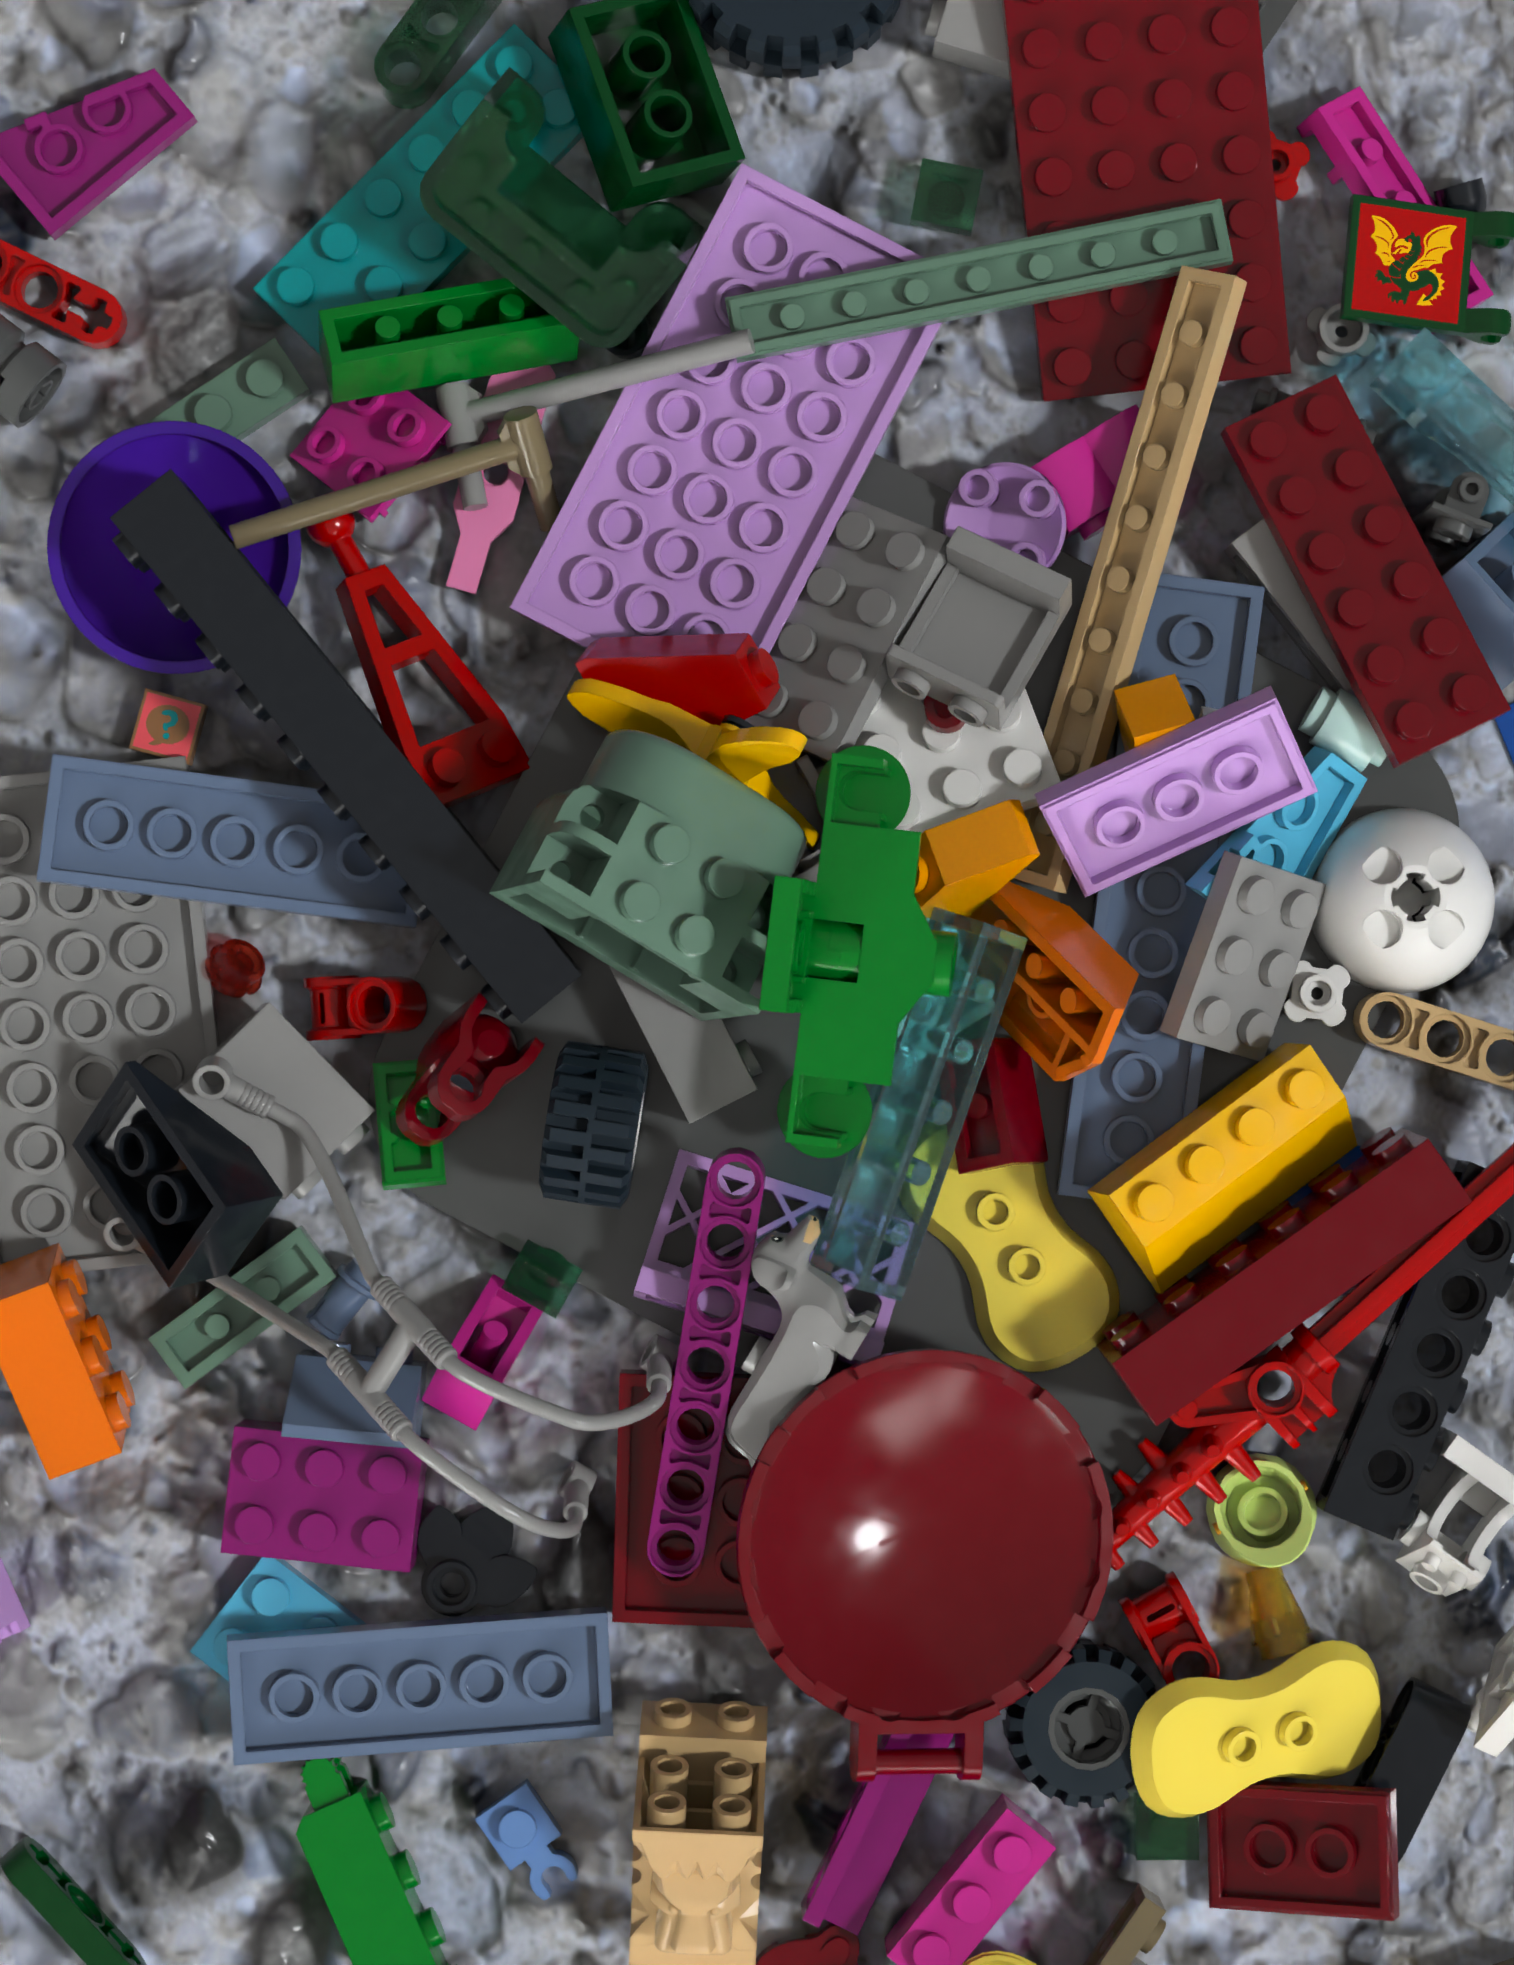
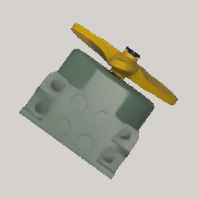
M578 679L574 681L567 694L568 701L584 717L611 733L604 738L579 787L553 794L541 800L534 808L489 893L700 1021L759 1014L761 1011L759 1010L760 999L749 992L765 962L775 876L792 877L806 847L814 850L820 839V834L773 785L767 770L792 763L799 758L808 739L805 735L793 729L769 726L755 727L746 720L734 715H725L720 726L713 725L670 703L646 697L614 684L595 679Z

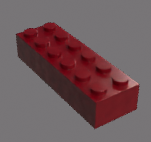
M1391 1127L1381 1130L1360 1146L1359 1149L1363 1156L1343 1169L1340 1164L1333 1165L1312 1179L1308 1184L1312 1192L1296 1204L1291 1206L1288 1200L1283 1201L1257 1221L1260 1226L1259 1230L1242 1242H1239L1237 1237L1206 1259L1209 1265L1190 1279L1185 1275L1162 1294L1155 1292L1154 1296L1158 1302L1137 1316L1134 1310L1128 1311L1105 1327L1103 1334L1106 1336V1339L1097 1344L1096 1347L1138 1406L1155 1426L1164 1422L1472 1202L1428 1138L1404 1128H1400L1396 1132Z

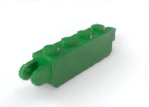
M342 1757L306 1760V1764H303L301 1767L303 1771L300 1775L303 1776L302 1783H306L305 1791L311 1804L301 1819L296 1836L352 1964L448 1965L440 1947L441 1944L446 1942L440 1919L433 1907L423 1909L414 1888L421 1884L415 1862L407 1849L398 1851L389 1831L396 1824L385 1795L381 1791L373 1794L367 1779L354 1784L346 1764L341 1762Z

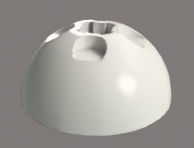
M1409 808L1385 809L1375 811L1352 821L1337 833L1312 877L1313 880L1326 884L1324 895L1312 925L1320 948L1333 965H1341L1348 971L1350 979L1377 991L1400 994L1428 990L1452 979L1464 970L1477 956L1488 937L1492 925L1495 907L1494 885L1483 854L1472 839L1458 826L1441 816L1427 811ZM1413 878L1416 879L1415 882L1423 888L1425 893H1422L1415 884H1412ZM1421 907H1424L1421 913L1415 916L1416 921L1414 922L1412 915H1415Z

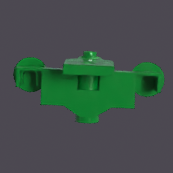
M866 745L853 746L838 753H832V758L824 765L818 776L815 797L817 808L824 820L817 882L801 878L775 876L759 1010L801 1013L794 1073L780 1092L777 1104V1117L780 1128L786 1137L785 1142L790 1143L800 1152L817 1158L841 1156L854 1149L863 1140L872 1119V1102L864 1083L892 1086L899 1024L924 994L941 997L951 996L957 961L958 933L932 930L915 896L922 833L895 829L905 817L910 803L911 789L907 773L893 755L883 749Z

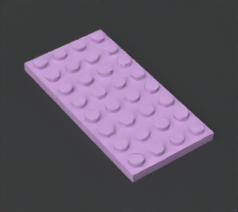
M742 163L641 356L731 333L725 297L924 257ZM943 322L737 363L736 358L626 386L510 606L511 611L584 649H587L592 642L601 637L749 633L758 649L763 648L770 654Z

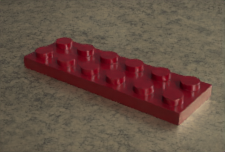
M1336 374L1223 429L1220 435L1394 769L1511 710Z

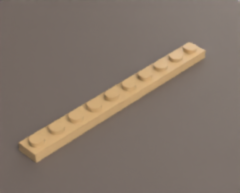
M1181 266L1043 734L1061 782L1106 761L1118 721L1114 690L1127 687L1246 289L1247 282L1235 275ZM1039 806L1025 810L1024 813L1040 855L1013 879L1066 894L1072 871Z

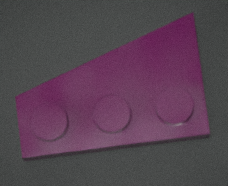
M155 68L87 94L82 101L49 114L44 111L23 119L24 124L1 132L0 176L51 237L57 240L198 121Z

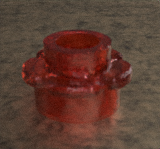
M230 939L224 944L214 946L210 950L211 957L205 960V971L211 980V984L217 991L233 998H242L245 994L253 995L259 990L262 983L261 977L265 972V961L256 947L241 939Z

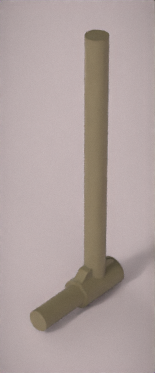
M522 406L507 412L503 416V421L497 430L498 439L228 525L235 547L240 549L503 463H506L509 470L526 478L540 530L549 532L560 512V506L550 475L553 465L537 409L534 406Z

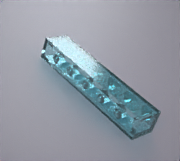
M935 906L929 920L931 929L958 933L957 961L951 996L941 997L924 994L899 1024L892 1086L876 1084L871 1086L869 1092L872 1102L870 1125L863 1140L848 1152L810 1261L812 1266L835 1278L837 1281L858 1290L902 1301L1028 940V938Z

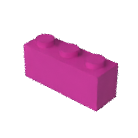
M1002 1793L885 1936L887 1957L897 1965H962L1056 1850L1051 1832Z

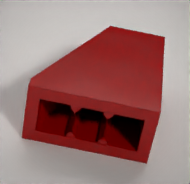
M749 633L601 637L592 642L575 662V666L583 679L607 682L646 697L670 703L710 724L718 726L722 723L725 715H734L745 720L766 710L780 689L778 683L779 673L774 660L765 649H758Z

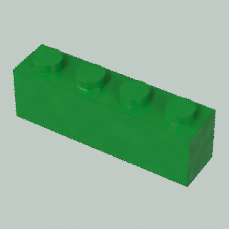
M565 267L318 310L319 351L332 403L334 404L577 360L581 320Z

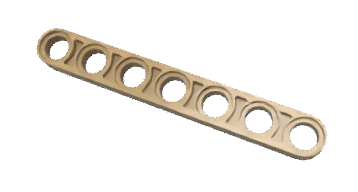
M1378 991L1368 994L1356 1006L1353 1024L1356 1033L1365 1043L1514 1091V1069L1509 1074L1498 1076L1489 1069L1486 1062L1487 1050L1495 1041L1505 1039L1514 1045L1513 1030L1392 992ZM1383 1001L1393 1004L1400 1015V1025L1397 1031L1386 1038L1374 1035L1368 1025V1014L1371 1008ZM1446 1020L1457 1029L1459 1044L1450 1055L1439 1057L1429 1049L1427 1033L1436 1022Z

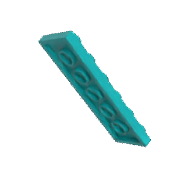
M513 24L253 287L255 293L321 357L319 351L318 310L432 291L583 138L558 66L517 25Z

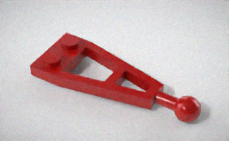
M353 512L306 527V531L313 542L319 546L331 549L346 576L335 590L384 732L444 806L449 808L520 778L522 772L530 769V766L527 764L529 757L505 714L388 567L383 564L372 569L369 568L352 538L355 529ZM374 595L406 635L407 640L387 648L384 647L367 599L368 596ZM425 660L475 725L420 747L393 671Z

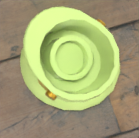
M1261 1453L1250 1454L1249 1456L1261 1472V1476L1254 1482H1251L1229 1463L1217 1472L1215 1478L1226 1493L1227 1498L1218 1505L1207 1496L1206 1514L1210 1531L1216 1543L1231 1558L1254 1567H1281L1299 1558L1311 1540L1317 1519L1314 1492L1295 1466L1280 1457Z

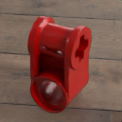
M359 975L303 978V988L310 991L312 1029L306 1031L307 1041L355 1039L369 1034L407 1032L414 1030L422 1022L426 1014L427 1000L425 992L418 982L409 977H359ZM386 993L391 1003L388 1016L383 1007Z
M1173 1571L1165 1575V1583L1131 1600L1125 1596L1118 1600L1144 1650H1148L1167 1685L1177 1680L1172 1672L1173 1663L1176 1657L1186 1651H1197L1203 1655L1205 1669L1200 1677L1219 1679L1220 1666L1218 1659L1198 1623L1200 1619Z

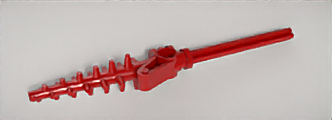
M1514 1143L1464 1187V1190L1472 1200L1470 1204L1360 1281L1310 1328L1303 1322L1290 1332L1294 1338L1283 1348L1276 1344L1268 1353L1249 1360L1173 1414L1170 1419L1174 1424L1184 1428H1195L1168 1455L1146 1437L1137 1444L1138 1449L1152 1470L1139 1483L1121 1469L1111 1477L1124 1496L1112 1508L1114 1542L1111 1568L1118 1571L1125 1564L1117 1549L1131 1537H1136L1149 1549L1159 1542L1148 1523L1162 1511H1165L1184 1527L1193 1520V1517L1179 1498L1193 1485L1218 1505L1227 1498V1495L1211 1473V1470L1223 1460L1228 1462L1251 1482L1257 1480L1261 1476V1472L1242 1444L1267 1423L1296 1450L1301 1445L1297 1439L1308 1428L1315 1433L1318 1428L1314 1423L1324 1414L1331 1418L1338 1412L1332 1400V1383L1340 1362L1334 1356L1514 1195ZM1268 1371H1283L1291 1377L1290 1390L1281 1399L1268 1400L1257 1393L1258 1381Z

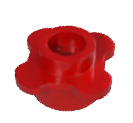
M1270 131L1272 160L1280 163V169L1273 171L1276 199L1278 201H1288L1294 198L1298 192L1299 187L1296 179L1301 167L1308 164L1310 151L1304 143L1299 141L1292 144L1276 139L1275 134Z

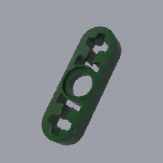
M25 1836L0 1859L2 1870L11 1883L86 1965H146L145 1960L136 1947L37 1841Z

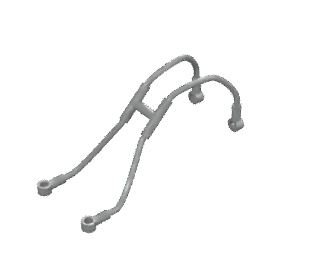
M219 1056L203 1058L197 1064L192 1080L193 1088L200 1097L206 1100L224 1098L234 1104L236 1103L237 1106H242L243 1109L251 1113L253 1112L254 1115L262 1119L268 1116L292 1129L301 1139L327 1187L361 1273L367 1284L371 1287V1295L397 1323V1326L367 1372L346 1348H339L331 1340L228 1275L205 1281L323 1354L327 1358V1366L391 1440L400 1441L429 1467L479 1503L509 1522L542 1536L567 1539L577 1535L588 1515L589 1494L597 1479V1472L577 1461H573L563 1474L557 1494L564 1497L563 1515L567 1522H553L537 1517L505 1500L433 1449L412 1430L413 1425L411 1421L385 1392L416 1344L437 1369L447 1370L465 1384L502 1402L573 1429L583 1431L610 1430L640 1421L656 1412L664 1404L667 1393L672 1386V1367L678 1357L679 1345L659 1334H655L646 1346L639 1363V1367L647 1371L646 1387L651 1394L643 1401L629 1408L605 1414L588 1415L574 1412L507 1386L471 1368L457 1358L458 1352L456 1349L453 1348L412 1300L407 1297L392 1278L380 1274L335 1166L319 1137L307 1121L297 1113L274 1102L275 1096L264 1092L262 1089H258V1087L234 1075L233 1068L226 1059ZM207 1071L217 1072L223 1077L224 1082L219 1085L209 1084L204 1080L202 1074ZM113 1210L108 1216L103 1231L104 1240L107 1245L120 1252L135 1249L146 1254L133 1234L122 1235L115 1230L114 1225L125 1222L117 1210Z

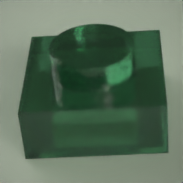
M923 158L910 225L971 236L984 170Z
M528 1239L513 1264L502 1289L556 1319L578 1280L582 1269L568 1262L559 1252L543 1248Z
M1134 1793V1856L1136 1860H1199V1815L1186 1818H1172L1157 1814L1145 1805L1139 1793Z

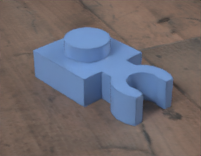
M528 1779L476 1814L474 1820L510 1871L526 1861L531 1868L529 1878L531 1888L542 1900L545 1901L551 1897L552 1893L549 1884L543 1878L545 1869L552 1866L559 1867L565 1872L566 1877L571 1882L578 1877V1866L574 1858L563 1850L554 1849L550 1844L562 1835L563 1829Z

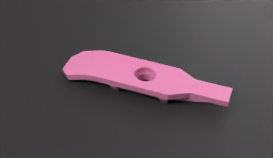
M550 365L490 375L484 397L556 379V375ZM546 408L537 410L541 424ZM503 419L487 423L488 432L481 441V444L499 438L497 430ZM485 469L481 470L488 506L480 510H463L458 485L453 506L460 530V537L446 587L476 595L491 544L514 522L526 478L509 469L507 478L500 484L489 483L484 476Z

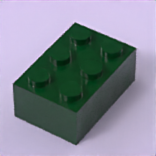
M602 0L572 7L567 10L548 36L610 213L720 185L746 159L693 10L689 5V0Z

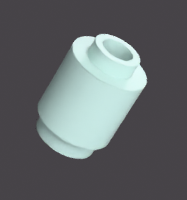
M1323 686L1306 711L1298 730L1310 736V744L1334 753L1360 772L1369 763L1379 767L1387 757V754L1357 697L1341 688L1335 693Z

